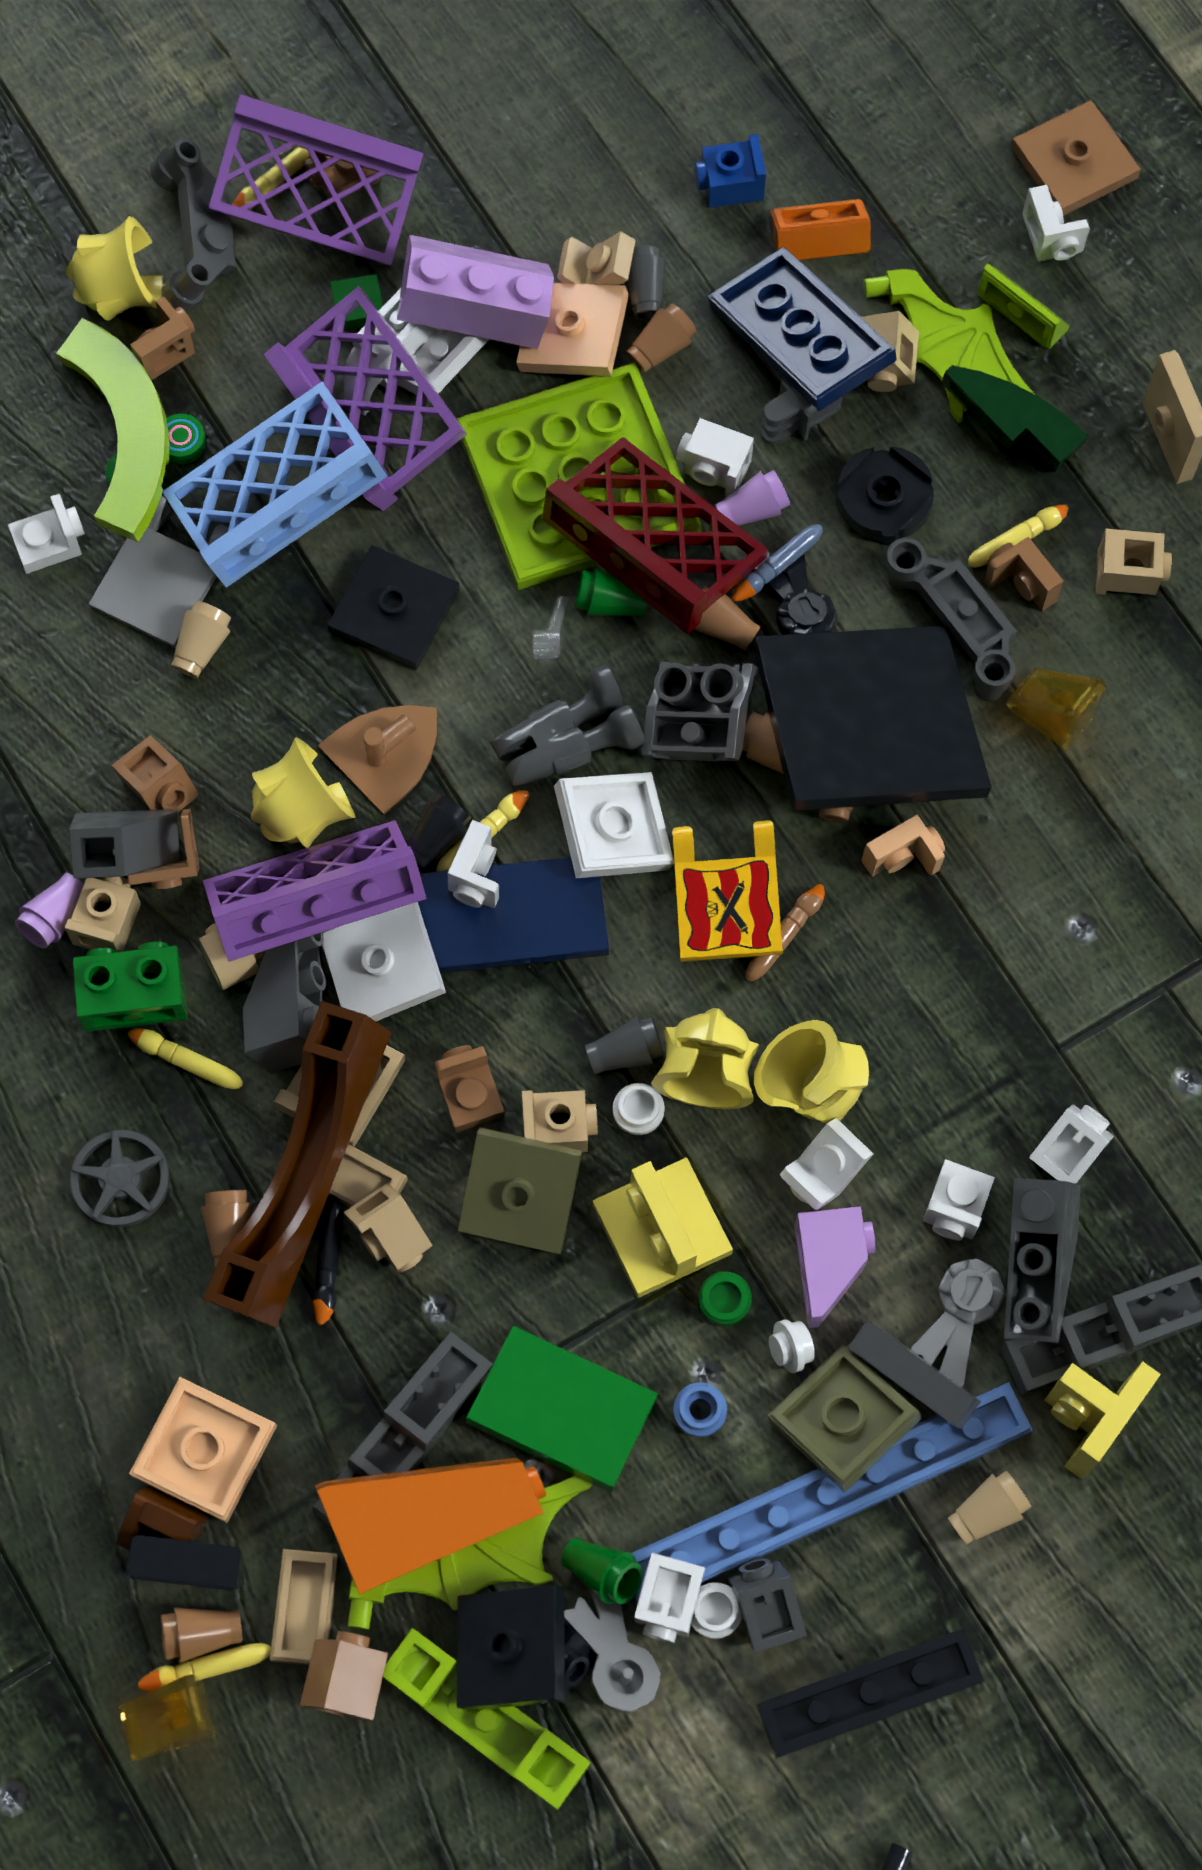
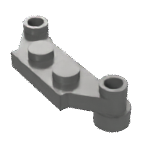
M180 138L171 149H165L157 156L151 164L150 173L155 183L162 189L171 192L178 191L185 267L183 270L174 272L162 286L161 293L162 297L164 296L174 309L180 306L186 313H189L203 299L204 290L219 274L228 276L236 267L231 216L209 209L216 179L200 160L201 152L197 144L188 138ZM225 185L221 202L230 204L228 186Z
M901 538L894 541L888 548L885 560L889 584L897 590L912 589L921 595L975 664L973 679L975 682L974 690L977 696L985 701L997 700L1009 688L1015 674V663L1009 655V643L1015 640L1017 630L959 558L951 563L927 557L923 545L914 539Z

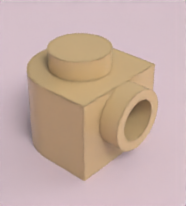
M216 923L206 929V935L199 938L202 954L222 991L258 973L259 966L257 963L264 959L263 952L261 951L228 962Z

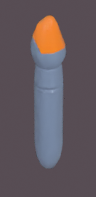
M820 524L806 527L766 559L754 572L746 575L733 590V601L746 600L761 591L765 584L784 571L820 539L823 527Z

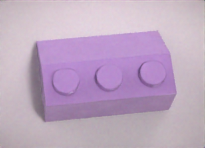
M409 235L397 320L538 349L550 316L554 276L549 264Z

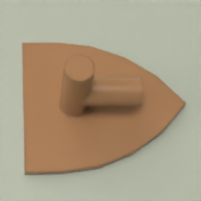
M403 705L381 708L363 714L333 732L318 745V748L385 815L419 783L431 761L437 739V708Z

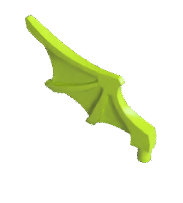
M916 270L887 271L886 276L863 280L866 298L889 295L891 305L902 304L910 323L919 331L917 362L930 368L940 378L941 382L945 371L951 365L987 373L1033 393L1005 354L996 334L992 311L988 305L983 303L976 309L964 310L946 304L934 294ZM945 388L949 399V412L957 423H960L963 419V413L967 409Z
M573 1476L557 1484L545 1487L546 1496L538 1499L543 1514L359 1594L352 1579L349 1594L351 1606L347 1627L369 1630L373 1603L384 1604L385 1596L393 1593L414 1592L429 1595L449 1605L453 1611L458 1612V1596L475 1594L482 1588L495 1583L515 1581L527 1582L535 1586L553 1581V1575L544 1571L542 1548L545 1534L556 1513L570 1499L590 1489L593 1484L580 1477Z

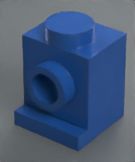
M758 134L749 135L748 141L702 147L701 161L694 163V173L698 191H706L709 208L764 200L766 169Z

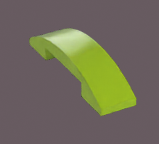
M414 1628L411 1629L385 1665L383 1678L474 1749L557 1810L591 1764L589 1760L549 1730L541 1727L515 1706L469 1711L458 1709L457 1661Z

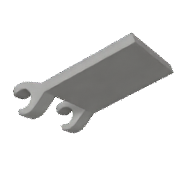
M161 496L154 516L140 541L136 542L129 538L126 539L90 600L89 606L162 643L176 648L185 610H191L195 601H203L217 576L208 566L200 552L157 532L166 523L171 514V508L167 505V499ZM224 525L216 526L208 544L210 545L227 533L229 528Z

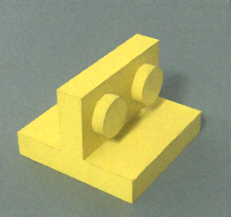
M687 1157L658 1171H655L651 1161L631 1170L629 1184L592 1201V1206L637 1298L732 1255L733 1248Z
M1142 1361L1115 1394L1072 1363L1044 1399L1053 1407L1050 1412L1058 1421L1073 1430H1078L1081 1427L1088 1432L1064 1467L1082 1480L1102 1459L1161 1374Z

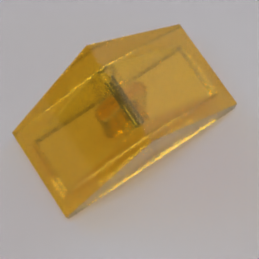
M1034 668L1007 700L1006 704L1011 711L1067 750L1096 715L1107 686L1101 679Z
M194 1674L183 1676L119 1706L132 1761L216 1736L203 1681Z

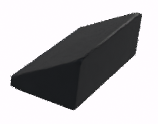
M137 1535L131 1540L127 1576H130V1579L234 1591L244 1584L243 1555L240 1548L233 1546Z

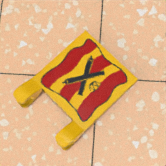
M772 821L754 822L755 857L695 861L692 828L683 826L672 830L681 962L783 954L774 825Z

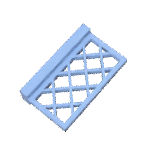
M320 382L163 491V494L199 548V552L208 566L227 588L388 476L325 384ZM324 401L328 406L324 424H303L306 413ZM336 420L342 427H335ZM276 433L288 434L283 453L263 452L267 439ZM300 435L320 437L315 456L295 454ZM331 438L350 439L354 445L336 458L326 457ZM235 461L248 462L243 481L223 479L226 468ZM260 463L280 464L274 484L255 482ZM291 466L311 467L307 478L295 486L286 485ZM196 488L208 489L202 509L184 507L180 499ZM220 490L239 492L234 512L214 510ZM251 493L271 495L268 505L254 514L245 513ZM193 519L199 520L197 526L194 523ZM211 521L230 523L227 533L210 545L207 543L206 536Z

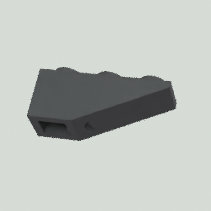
M323 932L268 949L243 1006L244 1053L271 1074L302 1064V1049L320 1003L323 1001L322 990L326 986V979L320 960V946L323 945L324 941Z
M1014 1178L1004 1330L1005 1339L1059 1342L1078 1237L1081 1188L1079 1184L1068 1181Z

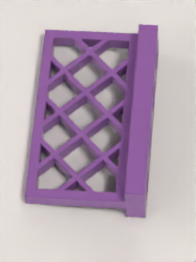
M240 94L209 209L391 266L424 153ZM241 129L260 134L270 152L245 165L236 148ZM269 138L285 142L286 144L275 149ZM294 146L307 149L316 167L291 180L278 155ZM315 152L332 158L321 164ZM235 156L241 168L229 174L233 157ZM274 158L286 183L261 195L249 171ZM339 161H344L353 165L361 182L337 194L324 169ZM361 167L378 173L366 178ZM319 172L332 197L307 210L295 185ZM242 174L245 175L257 199L242 207L221 202L226 183ZM385 175L405 181L400 200L382 209L370 183ZM365 187L377 212L353 224L340 200ZM290 188L302 214L287 222L274 219L265 201ZM335 203L348 228L333 236H328L319 232L311 215ZM260 204L266 216L249 210ZM397 208L394 222L391 226L386 214ZM380 217L390 235L385 253L366 248L356 230ZM306 218L312 230L294 224ZM351 233L357 244L341 240L340 238Z
M359 286L286 347L278 342L264 354L295 399L320 382H323L318 373H325L323 383L332 396L336 374L356 376L352 400H340L335 397L334 399L342 410L351 409L349 417L344 410L343 412L388 476L363 493L366 500L382 511L398 500L394 494L467 434L370 298ZM361 305L367 314L364 334L343 333L346 316ZM376 327H377V329L379 330V332L382 334V336H381V335H374V334H375V328H376ZM317 340L331 341L327 365L310 363L303 352ZM342 341L362 343L358 367L337 366ZM373 344L390 345L393 352L389 370L369 368ZM401 362L408 371H400ZM367 377L388 379L384 403L363 402ZM398 380L416 381L418 384L415 406L394 404ZM427 398L434 406V408L426 407ZM322 401L306 413L313 425L324 424L328 406ZM361 410L382 412L378 437L361 435L358 431ZM393 413L414 415L410 439L388 438ZM424 416L442 417L449 429L434 442L420 440ZM336 420L335 427H342ZM331 438L329 448L337 457L354 444L350 439ZM368 444L376 445L375 453ZM387 446L408 448L405 465L390 476L384 467Z
M396 820L317 844L308 849H301L203 880L228 962L427 899L414 853L411 847L407 846ZM237 889L234 893L228 892Z

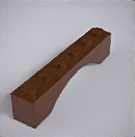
M321 1001L302 1049V1075L299 1099L283 1157L269 1188L255 1212L240 1232L223 1249L203 1300L274 1328L277 1327L392 1033L366 1014Z

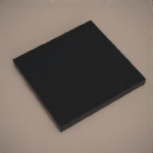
M946 626L756 636L753 649L793 811L988 797L992 787Z

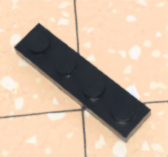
M963 1628L757 1703L756 1706L775 1759L979 1685L984 1682V1679Z

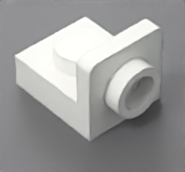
M1043 185L1029 188L1022 215L1038 262L1053 258L1055 260H1066L1082 252L1090 229L1087 220L1064 224L1062 208L1059 202L1052 201L1048 186Z
M60 493L50 496L54 509L8 524L26 574L82 555L76 537L85 534L75 506L65 509Z
M472 820L447 873L448 890L454 892V897L466 905L479 908L484 904L495 908L499 900V884L480 875H487L497 849L491 846V827Z
M1071 1105L1029 1158L1058 1181H1068L1076 1184L1113 1139L1114 1136L1106 1130L1110 1123L1088 1105H1084L1081 1110L1075 1105Z
M835 1118L824 1126L797 1160L785 1167L780 1176L790 1186L791 1191L799 1200L809 1204L813 1209L819 1210L840 1195L872 1157L873 1153Z
M945 1159L923 1222L932 1224V1230L945 1238L962 1240L964 1236L973 1239L978 1230L981 1215L995 1177Z
M651 1553L634 1616L635 1623L645 1626L643 1635L668 1643H675L676 1635L689 1636L705 1567Z

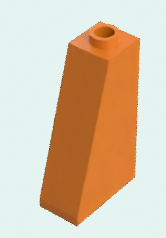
M518 1458L330 1480L315 1485L359 1594L543 1514L538 1499L546 1496L544 1486L535 1466L533 1465L525 1469L523 1462Z

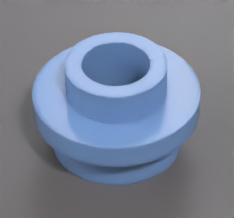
M693 1383L684 1387L678 1393L674 1402L673 1414L677 1425L682 1431L694 1437H707L716 1433L724 1424L727 1415V1404L724 1396L716 1387L707 1383ZM696 1402L705 1403L710 1409V1415L703 1420L695 1419L690 1413L691 1405Z

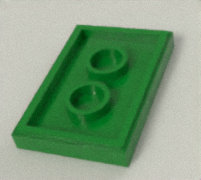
M513 1326L466 1417V1424L612 1493L655 1404L658 1393Z

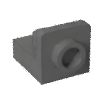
M767 1558L754 1559L740 1566L739 1572L727 1576L729 1585L737 1597L750 1647L755 1654L807 1636L791 1577L779 1560Z

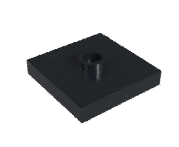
M371 545L330 619L328 631L417 671L460 591L459 582Z
M551 1585L458 1596V1709L469 1711L565 1702L564 1588Z

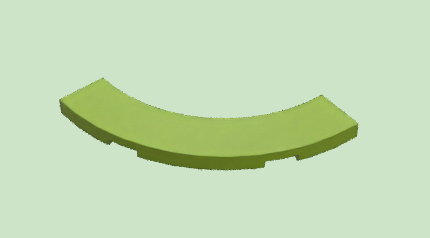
M81 318L56 354L61 364L87 378L106 397L115 419L118 436V452L112 481L94 517L99 526L139 542L154 516L163 493L161 485L165 474V467L169 464V432L166 415L160 397L148 373L136 356L119 339L105 329Z

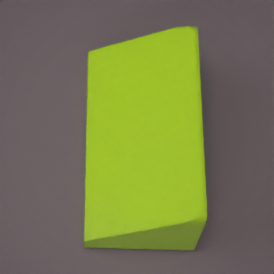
M989 264L983 268L977 292L978 295L1042 346L1050 349L1068 331L1069 324L1001 271Z

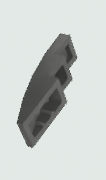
M1202 1264L1112 1296L1105 1303L1063 1317L1058 1343L1011 1339L1003 1343L999 1348L1020 1396L1057 1383L1072 1363L1086 1372L1202 1324Z
M450 1332L385 1409L382 1420L348 1459V1466L336 1480L416 1470L486 1377L493 1364ZM319 1499L313 1506L312 1513L331 1527Z

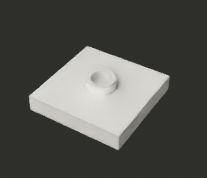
M652 772L562 778L554 785L576 878L668 871L675 864Z
M418 902L323 933V949L340 1005L343 1008L366 1014L373 1020L378 1021L446 993Z

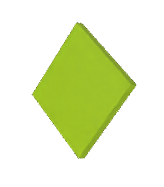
M636 363L613 369L611 376L593 375L456 418L467 433L460 441L518 590L599 565L542 520L546 488L560 478L566 483L620 438L624 437L685 484ZM623 457L610 466L611 475H638L637 468ZM584 487L578 492L588 501L605 502V488ZM612 488L613 502L640 503L639 489ZM646 489L647 503L674 504L673 496L666 490ZM614 515V521L625 530H642L641 516ZM648 516L649 530L676 531L675 517ZM683 517L684 531L701 532V523L698 517ZM650 544L651 548H652V547H655V546L662 545V544Z

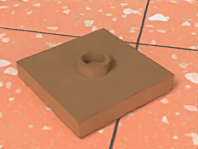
M1092 100L1012 140L1011 149L1037 186H1048L1052 201L1059 202L1063 216L1138 179L1141 171Z

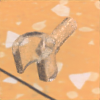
M557 597L549 621V630H533V659H556L559 657L561 624L569 602L566 597Z

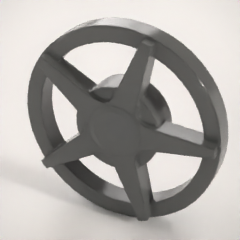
M112 1130L94 1137L77 1154L70 1174L71 1191L77 1205L90 1219L108 1227H128L149 1218L163 1203L170 1182L169 1167L160 1148L150 1138L130 1130ZM120 1140L137 1142L148 1148L154 1156L134 1162L130 1158L123 1156ZM112 1142L111 1158L104 1162L101 1167L83 1166L93 1151L106 1143ZM159 1164L161 1174L159 1188L152 1201L148 1203L139 1191L142 1184L141 1174ZM80 1175L97 1179L103 1191L95 1210L83 1199L80 1190ZM132 1198L143 1207L141 1211L125 1217L102 1215L113 1200L123 1201Z

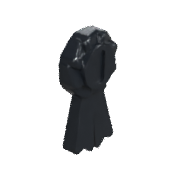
M769 552L767 554L766 559H768L771 556ZM805 553L764 585L781 602L777 609L776 623L782 635L834 631L838 614L828 595H823L808 588ZM760 563V564H759L755 569H753L751 572H754L762 563Z

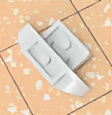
M400 288L379 312L439 394L489 339L397 320ZM365 326L357 334H364ZM376 327V328H375V334H374V335H381V336H382V334L379 332V330H378L377 327ZM352 342L353 349L348 357L346 366L358 367L362 343ZM373 344L369 368L390 369L393 352L390 345ZM401 362L400 371H408ZM344 375L346 400H352L356 376ZM367 377L363 402H370L371 395L378 384L386 388L388 379ZM398 380L399 386L417 395L419 386L416 381ZM361 410V414L364 416L369 412Z

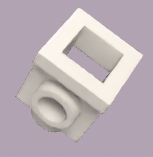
M700 418L693 434L685 433L676 453V460L684 463V473L691 475L698 483L706 486L718 485L726 488L725 498H727L740 487L752 460L754 438Z

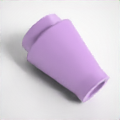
M772 470L764 475L761 471L758 472L731 495L714 506L736 525L740 526L782 515L781 510L790 506V501L778 475Z
M65 873L56 883L20 907V916L15 921L19 932L28 941L40 948H47L51 942L58 943L65 932L67 920L71 919L84 886L83 882L78 878H73L72 874Z

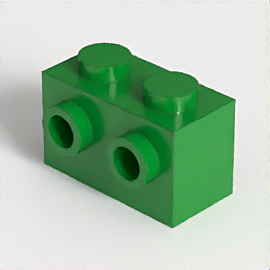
M148 942L138 946V950L117 952V950L112 948H97L88 951L86 956L73 957L77 1017L85 1032L188 1020L183 961L177 945L169 946L164 942Z

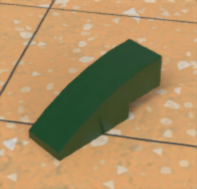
M951 365L944 373L941 384L1007 451L1022 438L1054 472L1083 447L1088 437L1082 429L1061 411L1039 396L1009 381L981 371Z

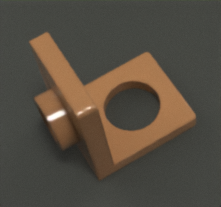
M185 809L181 814L187 859L127 875L128 885L151 882L152 889H167L182 885L181 878L198 875L200 866L191 809Z

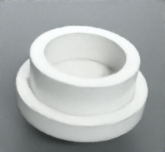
M634 1083L625 1086L617 1093L613 1102V1116L616 1123L622 1130L633 1135H644L654 1131L664 1117L665 1106L662 1096L652 1086L647 1084Z
M787 1319L775 1323L773 1335L769 1337V1348L774 1361L779 1366L784 1365L790 1373L802 1371L805 1364L812 1362L814 1359V1345L807 1327L801 1321L791 1323Z
M716 1582L702 1585L691 1621L692 1627L700 1635L710 1639H721L729 1636L737 1629L742 1619L737 1597L733 1589L725 1584Z

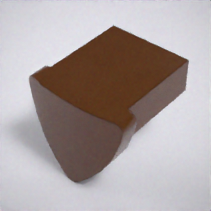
M151 1486L145 1487L135 1494L119 1530L116 1544L130 1551L132 1538L141 1535L146 1525L173 1539L193 1541L202 1534L209 1515Z

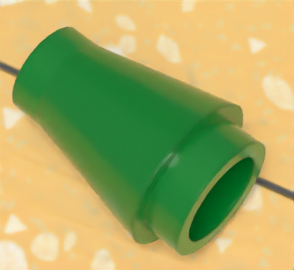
M595 568L594 572L582 570L575 597V609L584 610L585 616L644 617L647 602L621 581L598 568Z
M578 1537L571 1539L563 1549L561 1555L562 1566L572 1571L603 1602L607 1604L615 1602L625 1604L632 1600L639 1591L643 1580V1568L636 1562V1558L632 1553L589 1543Z

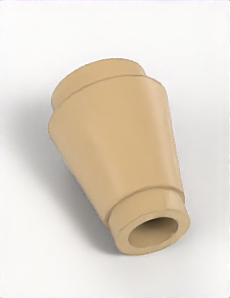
M195 601L191 610H185L171 667L184 675L198 679L201 671L206 667L231 632L227 628L231 617L212 605Z
M1006 1470L997 1477L992 1473L955 1510L956 1512L948 1517V1520L967 1545L973 1540H978L1023 1520L1024 1518L1021 1514L1032 1506Z

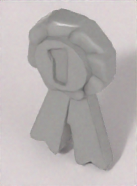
M976 1258L952 1264L939 1285V1296L945 1313L911 1347L914 1353L921 1356L931 1365H933L943 1348L946 1347L947 1350L940 1372L961 1387H963L965 1382L973 1327L976 1324L994 1318L1005 1298V1289L999 1272L991 1265Z
M590 1589L598 1618L585 1599L579 1597L574 1609L564 1611V1623L575 1631L598 1657L592 1673L591 1684L599 1700L602 1701L603 1706L618 1712L631 1714L647 1706L655 1698L660 1683V1670L648 1650L628 1643L621 1604L616 1602L607 1604Z

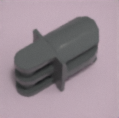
M784 380L781 381L779 396L769 401L764 407L761 429L763 441L770 445H775L797 432L806 441L809 430L813 426L841 409L843 397L818 411L792 385L788 386Z

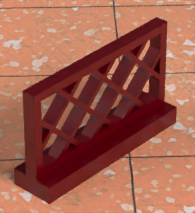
M624 437L620 438L566 483L559 478L546 488L542 520L686 634L690 633L700 624L704 611L767 558L769 549ZM623 457L637 468L638 475H611L610 466ZM584 487L605 488V502L588 501L578 492ZM612 488L639 489L640 503L613 502ZM646 489L666 490L673 496L674 504L647 503ZM614 515L641 516L642 530H625L614 521ZM648 516L675 517L676 531L649 530ZM683 517L702 518L710 525V532L684 531ZM650 544H677L678 559H662L651 550ZM685 545H711L713 560L686 559ZM720 546H738L748 555L741 561L721 560ZM687 573H714L715 583L704 592L688 579Z

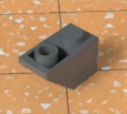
M177 809L75 813L69 828L73 878L127 876L180 860Z

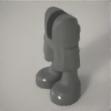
M603 663L594 667L589 673V691L579 701L568 706L565 701L555 700L539 710H534L526 717V720L492 740L491 746L499 760L509 761L514 759L505 767V772L513 786L536 783L538 780L552 774H567L569 771L591 763V752L613 746L635 749L645 743V738L630 706H623L618 684L609 667ZM608 717L604 723L584 733L579 728H576L598 718Z

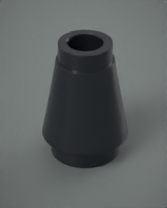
M441 794L437 796L433 803L427 802L407 845L411 847L417 866L425 872L466 834L468 830L466 825L472 818L463 808Z

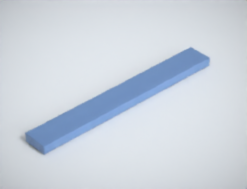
M1008 1382L977 1396L976 1398L981 1402L962 1429L953 1426L939 1414L916 1424L845 1493L821 1470L816 1469L633 1552L632 1554L635 1556L636 1562L643 1568L642 1584L634 1596L637 1604L651 1553L705 1567L701 1583L703 1584L742 1566L748 1561L767 1555L1030 1435L1033 1430L1010 1383Z

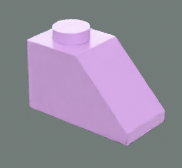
M861 1206L797 1214L794 1228L808 1328H815L821 1325L864 1270L868 1254L875 1253L873 1225L871 1221L863 1222Z

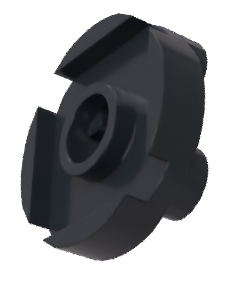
M891 446L890 451L879 450L874 452L875 447L864 449L854 455L842 469L836 506L845 522L854 531L864 537L875 539L881 545H891L900 538L912 535L927 521L934 499L933 479L927 465L918 456L906 449ZM878 486L880 489L885 490L889 486L895 489L893 496L895 500L888 502L877 499V493L874 488Z

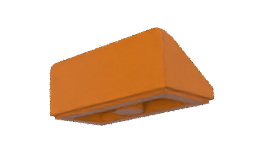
M860 199L770 210L776 251L785 247L798 260L859 254L870 251L871 221L863 201Z

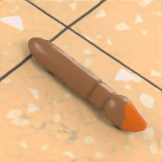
M817 884L802 894L796 900L795 907L781 921L783 951L800 931L799 929L803 927L808 917L814 915L821 907L825 896L822 884ZM780 955L754 956L746 969V979L748 981H755L762 977Z

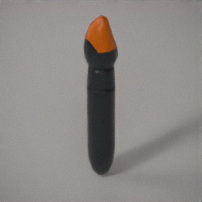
M335 1197L327 1202L323 1211L316 1269V1288L312 1294L316 1322L319 1325H323L330 1319L336 1305V1294L333 1288L335 1287L343 1211L340 1201Z

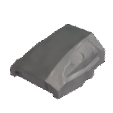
M660 662L659 671L654 681L655 688L647 705L644 728L645 743L642 745L641 755L648 758L669 760L739 761L743 750L745 725L754 676L759 673V668L753 664L730 667L726 664H714L712 666L693 664V666H684L680 663Z

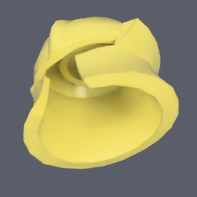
M129 216L120 226L106 234L80 235L72 261L66 268V275L75 285L73 290L74 299L82 304H86L92 310L98 311L100 316L108 321L121 312L133 307L157 309L155 301L162 297L161 290L164 284V276L148 275L140 277L133 254L150 245L152 240L135 218Z
M297 737L294 739L289 751L278 763L252 773L256 784L252 790L254 808L251 812V819L253 822L260 824L262 834L270 841L288 842L291 844L301 842L308 849L315 838L327 826L341 820L356 817L340 782L329 786L324 783L312 764L318 753Z
M713 1008L705 1013L682 1020L676 1027H665L666 1059L662 1068L651 1082L656 1091L684 1104L711 1109H739L753 1103L748 1070L759 1044L749 1041L746 1032L731 1019L727 1018L722 1010Z
M818 1020L801 1022L778 1034L766 1047L754 1070L755 1090L764 1103L770 1106L792 1108L803 1117L825 1124L835 1118L839 1121L843 1119L848 1110L858 1100L862 1089L868 1085L869 1079L868 1060L862 1046L839 1042L833 1028L826 1022Z

